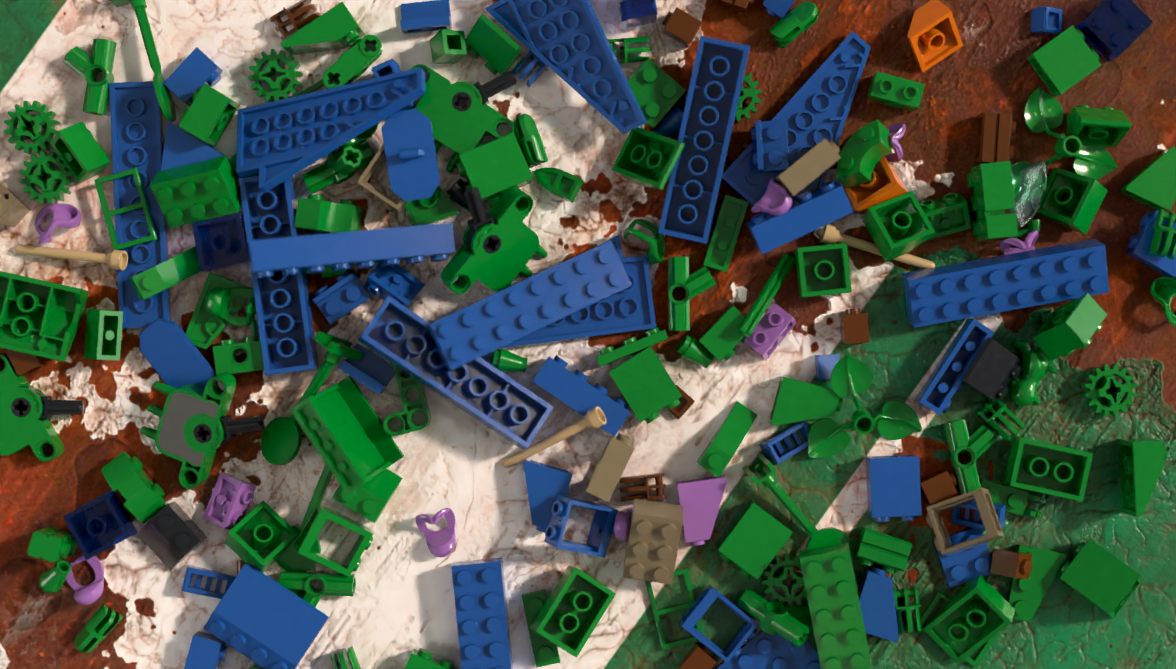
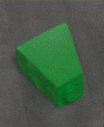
M1176 146L1163 150L1122 185L1118 192L1156 210L1164 209V212L1171 211L1176 200Z
M781 376L769 424L777 426L835 416L836 411L841 409L843 397H839L833 389Z

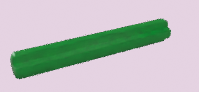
M790 254L782 256L740 325L738 332L743 336L749 337L753 333L794 265L795 258Z

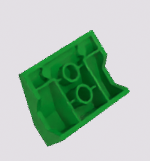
M0 271V348L65 362L83 318L89 291Z

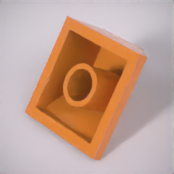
M930 0L915 10L907 37L919 69L923 73L961 48L963 43L952 11L942 2Z
M886 156L875 165L871 182L850 188L842 183L856 211L868 210L869 207L908 193L900 176Z

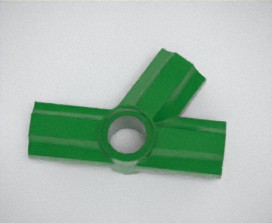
M101 38L93 39L91 56L78 46L70 49L65 55L64 63L87 81L82 110L85 113L100 116L106 115L109 83H114L112 70L117 44L114 41ZM103 72V79L100 82H96L97 74Z
M368 142L356 148L352 146L346 147L339 154L327 159L325 164L303 174V180L310 193L314 194L334 183L339 184L352 178L356 172L368 167L375 154Z
M668 257V331H690V299L716 285L706 266L689 275V257ZM675 287L684 289L685 298L682 301H676L672 297V291Z
M965 419L943 423L950 452L949 461L953 465L959 494L962 495L981 488L975 461L997 441L995 435L982 424L969 435ZM960 451H964L967 454V461L964 464L958 461V453Z
M282 571L279 584L294 594H298L300 598L316 608L323 595L354 596L356 578L355 574H351L348 577L344 574L326 573L324 571H315L314 573ZM319 579L323 583V588H315L312 580Z
M750 589L746 590L737 604L739 609L758 620L760 628L764 632L772 635L779 634L797 647L803 645L804 641L808 638L811 616L807 606H784L780 602H769Z

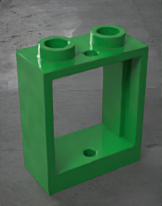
M317 503L295 542L294 548L297 553L350 577L352 571L355 572L358 569L362 553L370 547L373 541V533L368 527ZM327 519L360 534L344 565L311 550Z

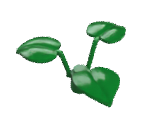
M1042 88L1036 89L1028 98L1024 107L1023 118L1025 125L1032 133L1038 134L1045 130L1048 135L1059 138L1055 144L1056 155L1033 169L1030 163L1023 161L1011 166L1014 199L1018 203L1033 200L1041 194L1045 186V179L1037 172L1057 159L1072 156L1075 158L1072 164L1074 173L1095 180L1118 168L1116 162L1105 148L1082 145L1081 140L1076 136L1065 137L1063 133L1059 134L1050 130L1057 128L1062 123L1064 117L1063 109L1060 103Z
M845 355L835 364L830 380L832 389L839 397H847L852 394L857 409L851 417L853 424H841L838 426L837 422L832 418H821L814 422L808 433V455L811 458H825L843 451L850 440V436L843 430L844 428L851 429V431L856 430L860 434H868L877 424V429L882 437L888 440H899L922 431L921 423L914 410L908 404L899 400L887 401L882 406V414L877 413L872 418L867 410L861 408L856 393H863L869 389L872 383L871 370L861 360L851 355Z

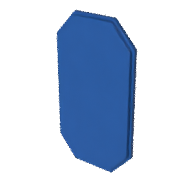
M416 108L397 111L387 118L381 128L391 190L405 202L431 198L440 184L431 120Z
M157 318L140 332L139 351L166 384L175 388L184 384H194L205 389L208 380L215 377L214 369L176 322Z

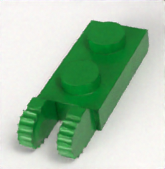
M980 479L981 488L989 490L993 503L1006 505L1005 511L1022 516L1025 514L1040 519L1043 518V513L1040 511L1029 510L1025 507L1027 499L1035 503L1046 504L1047 498L1029 494L1028 491Z

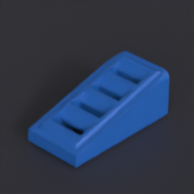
M806 421L798 422L762 442L759 446L772 465H778L808 446L810 428ZM798 429L805 439L804 442L801 441L796 432ZM788 435H791L796 444L795 447L792 445ZM780 440L783 441L785 447L787 448V451H784L783 447L779 442Z
M976 501L952 509V524L985 530ZM993 503L1001 528L1003 529L1006 505ZM961 507H964V508H965V517H964V518H960V517H961ZM972 509L975 510L974 519H971Z
M187 565L181 590L222 599L236 576ZM193 573L198 574L195 586L190 585ZM203 576H208L205 589L200 588ZM217 578L215 590L212 591L210 590L212 579ZM227 580L225 592L220 593L222 581Z

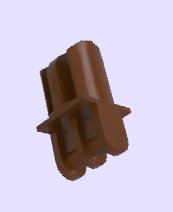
M301 0L287 9L283 7V10L270 18V21L276 24V31H280L282 34V41L321 16L319 12L314 13L317 8L314 4H310L312 0ZM287 15L289 19L282 22L281 18ZM293 24L294 28L288 31L286 27Z
M655 473L621 477L620 483L643 481L644 484L621 486L620 492H645V494L621 496V502L634 501V499L652 500L667 498L663 487H666V484H663L662 479L665 474ZM647 478H655L656 484L648 485ZM656 488L657 495H649L648 489Z

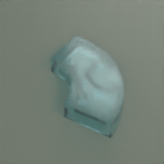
M1038 160L1020 171V190L1015 198V208L1010 209L1011 214L1016 213L1017 227H1022L1029 222L1040 207L1038 204L1043 191H1046L1047 172L1044 161Z

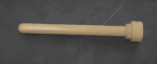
M827 224L823 228L820 238L821 243L827 245L831 243L836 244L837 242L847 243V246L882 256L874 243L842 234L833 225ZM904 254L893 259L922 269L935 268L934 262L910 254Z
M17 244L14 247L15 252L18 254L105 263L115 270H125L128 264V254L123 250H114L105 254Z
M598 406L588 410L584 419L504 459L502 462L503 467L509 468L588 427L599 428L605 425L607 421L604 412Z

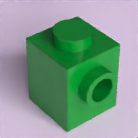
M442 29L430 39L432 63L455 64L467 55L464 31Z

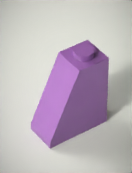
M721 475L719 478L714 476L676 482L679 505L683 506L682 528L685 543L690 542V546L705 544V540L711 537L727 483L725 475Z

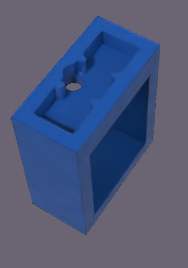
M557 494L556 501L552 506L551 519L545 531L544 542L555 548L605 558L618 510L605 504ZM572 505L596 510L586 544L562 539Z
M710 584L679 621L684 629L727 663L730 659L735 660L742 651L740 647L746 640L750 641L757 632L756 627L758 626L755 620ZM716 598L745 621L744 625L724 650L694 627Z

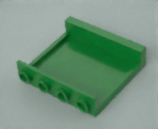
M350 375L315 396L307 397L290 409L346 494H349L404 457L391 435L385 432L383 423Z

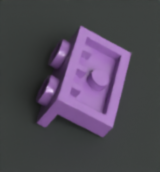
M773 304L761 318L753 333L746 337L744 342L754 349L759 356L767 360L797 322L793 316L777 304Z
M220 472L203 518L223 529L231 530L245 517L248 506L254 497L256 485L243 482L227 473Z

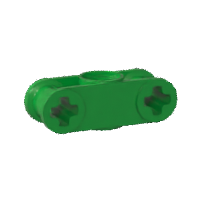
M366 35L352 48L344 52L324 72L323 83L325 87L330 89L347 85L359 78L382 55L383 49L380 39L375 35ZM368 43H369L370 45L376 44V45H375L376 51L373 52V51L369 50L368 52H366V51H367L366 45H367ZM331 76H334L335 78L340 76L338 78L340 83L338 85L334 83L329 85L331 83L329 78Z

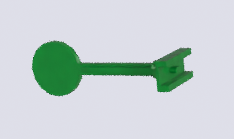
M110 0L116 7L131 3L132 10L136 13L150 67L155 74L153 76V84L159 105L168 122L176 121V110L170 90L163 84L165 80L161 73V62L146 12V1Z
M318 331L314 340L325 348L327 353L324 356V362L298 404L307 397L317 394L334 365H337L342 356L360 362L364 352L351 348L353 343L348 340ZM293 414L289 418L278 417L272 420L262 434V455L267 462L279 466L290 463L297 456L301 447V430Z
M326 463L301 525L291 526L298 533V536L277 559L279 566L288 572H307L317 563L297 553L294 544L316 504H321L333 475ZM316 538L311 550L321 553L320 542Z
M761 453L757 455L761 462L750 470L746 465L742 468L757 486L761 483L764 487L767 486L809 534L810 539L805 550L848 542L851 560L853 559L854 547L850 537L842 530L833 527L817 530L775 481L776 477L773 475V472L777 469Z

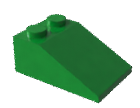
M340 2L280 44L291 55L345 49L348 46L352 48L365 36V33L345 4Z
M636 127L630 131L611 170L641 186L662 190L685 144Z
M1152 438L1118 439L1121 512L1135 517H1142L1163 470L1164 460L1167 458V449L1163 445V440Z
M979 575L963 587L924 626L923 630L959 664L1011 624L1015 609Z

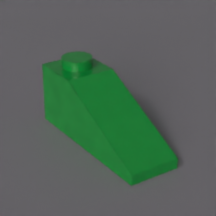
M195 246L129 278V281L141 301L206 269L207 266L198 248Z
M737 401L696 462L719 478L756 419L757 414Z

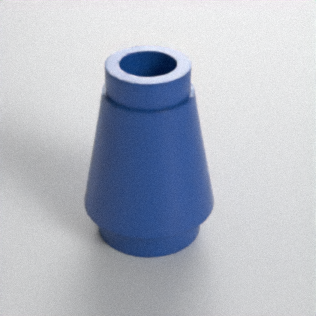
M678 106L674 110L671 109L658 124L657 128L653 130L654 133L667 138L678 133L681 128L684 112Z

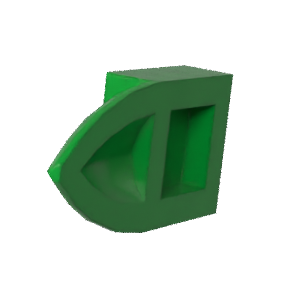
M546 167L534 171L538 182L545 189L571 203L574 202L584 183L581 178L557 168Z

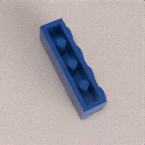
M828 181L820 185L819 190L812 193L808 191L796 197L797 200L792 202L790 209L783 215H771L762 212L751 218L752 221L748 222L747 225L758 250L765 254L853 213L843 186L837 181Z
M967 319L914 401L933 414L941 415V413H945L952 403L950 399L954 393L959 392L964 385L962 377L987 338H991L995 332L975 319Z
M557 355L554 359L549 356L533 379V382L583 416L587 414L588 410L596 406L600 407L607 421L600 428L615 436L631 413L627 409L629 404L619 397L613 400L607 396L609 391L598 383L592 386L586 381L588 376L576 369L573 373L567 369L568 363Z

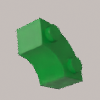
M879 120L870 122L856 131L846 142L840 153L841 158L837 163L836 176L848 188L871 182L875 165L884 156L892 153L889 130Z
M308 194L307 198L298 197L294 227L329 233L360 231L363 208L355 206V201L340 199V203L322 200L323 196Z
M123 451L105 465L101 471L113 492L118 489L127 500L123 505L144 524L166 506L163 498L165 493L158 484H153L142 470L143 464L136 456L131 457Z

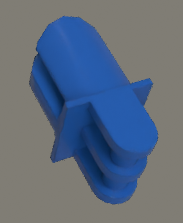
M531 50L511 71L516 75L532 59L518 77L521 81H524L537 66H540L527 81L526 85L529 88L549 68Z

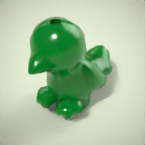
M1014 340L1012 341V346L1018 349L1022 355V377H1017L1011 381V397L1020 406L1041 405L1037 395V386L1047 372L1057 373V370L1050 365L1053 360L1040 347L1033 351L1028 342Z

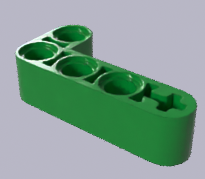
M393 364L404 411L388 415L384 419L383 428L388 435L397 436L427 427L431 422V413L423 383L412 376L409 378L404 377L401 369ZM410 388H416L419 391V399L417 401L408 399L407 392ZM419 411L425 415V423L423 425H418L414 422L413 415L415 412ZM392 418H398L401 421L402 426L399 431H394L390 428L389 422Z

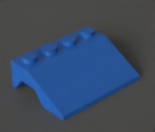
M246 562L214 609L203 629L264 669H296L329 616Z

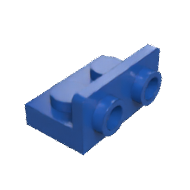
M787 120L755 121L756 127H751L752 142H757V151L753 152L754 167L758 166L760 172L787 170L790 167Z
M381 262L369 274L365 286L372 295L383 300L390 296L406 308L409 307L425 285L398 264L382 267Z
M345 272L335 279L337 282L330 288L326 285L315 292L317 297L312 299L314 304H317L330 325L372 298L356 273L349 275L348 272Z

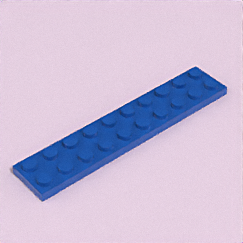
M153 81L109 83L113 174L127 171L134 167L138 168L157 235L156 241H149L121 249L128 254V264L125 270H117L119 311H123L122 328H145L157 318L171 321L169 288L140 301L129 281V278L168 260L167 221L150 187L158 171H161L164 150L162 110L155 93ZM134 175L113 180L115 210L141 202ZM143 208L115 215V232L118 244L150 236Z

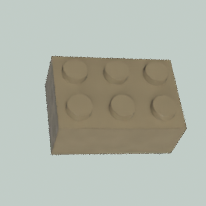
M634 499L623 578L672 584L683 525L682 505Z

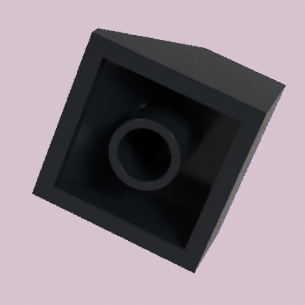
M988 337L962 377V380L970 390L996 404L998 400H1002L1009 390L1007 386L1010 381L1016 379L1020 374L1022 362L1016 355Z
M175 501L167 504L138 534L170 571L207 538Z

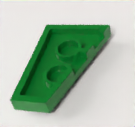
M209 272L185 333L195 346L207 349L229 323L222 318L211 315L207 311L205 298L210 290L215 287L229 289L246 287L254 290L253 288ZM240 295L231 297L227 306L228 312L235 316L248 298Z

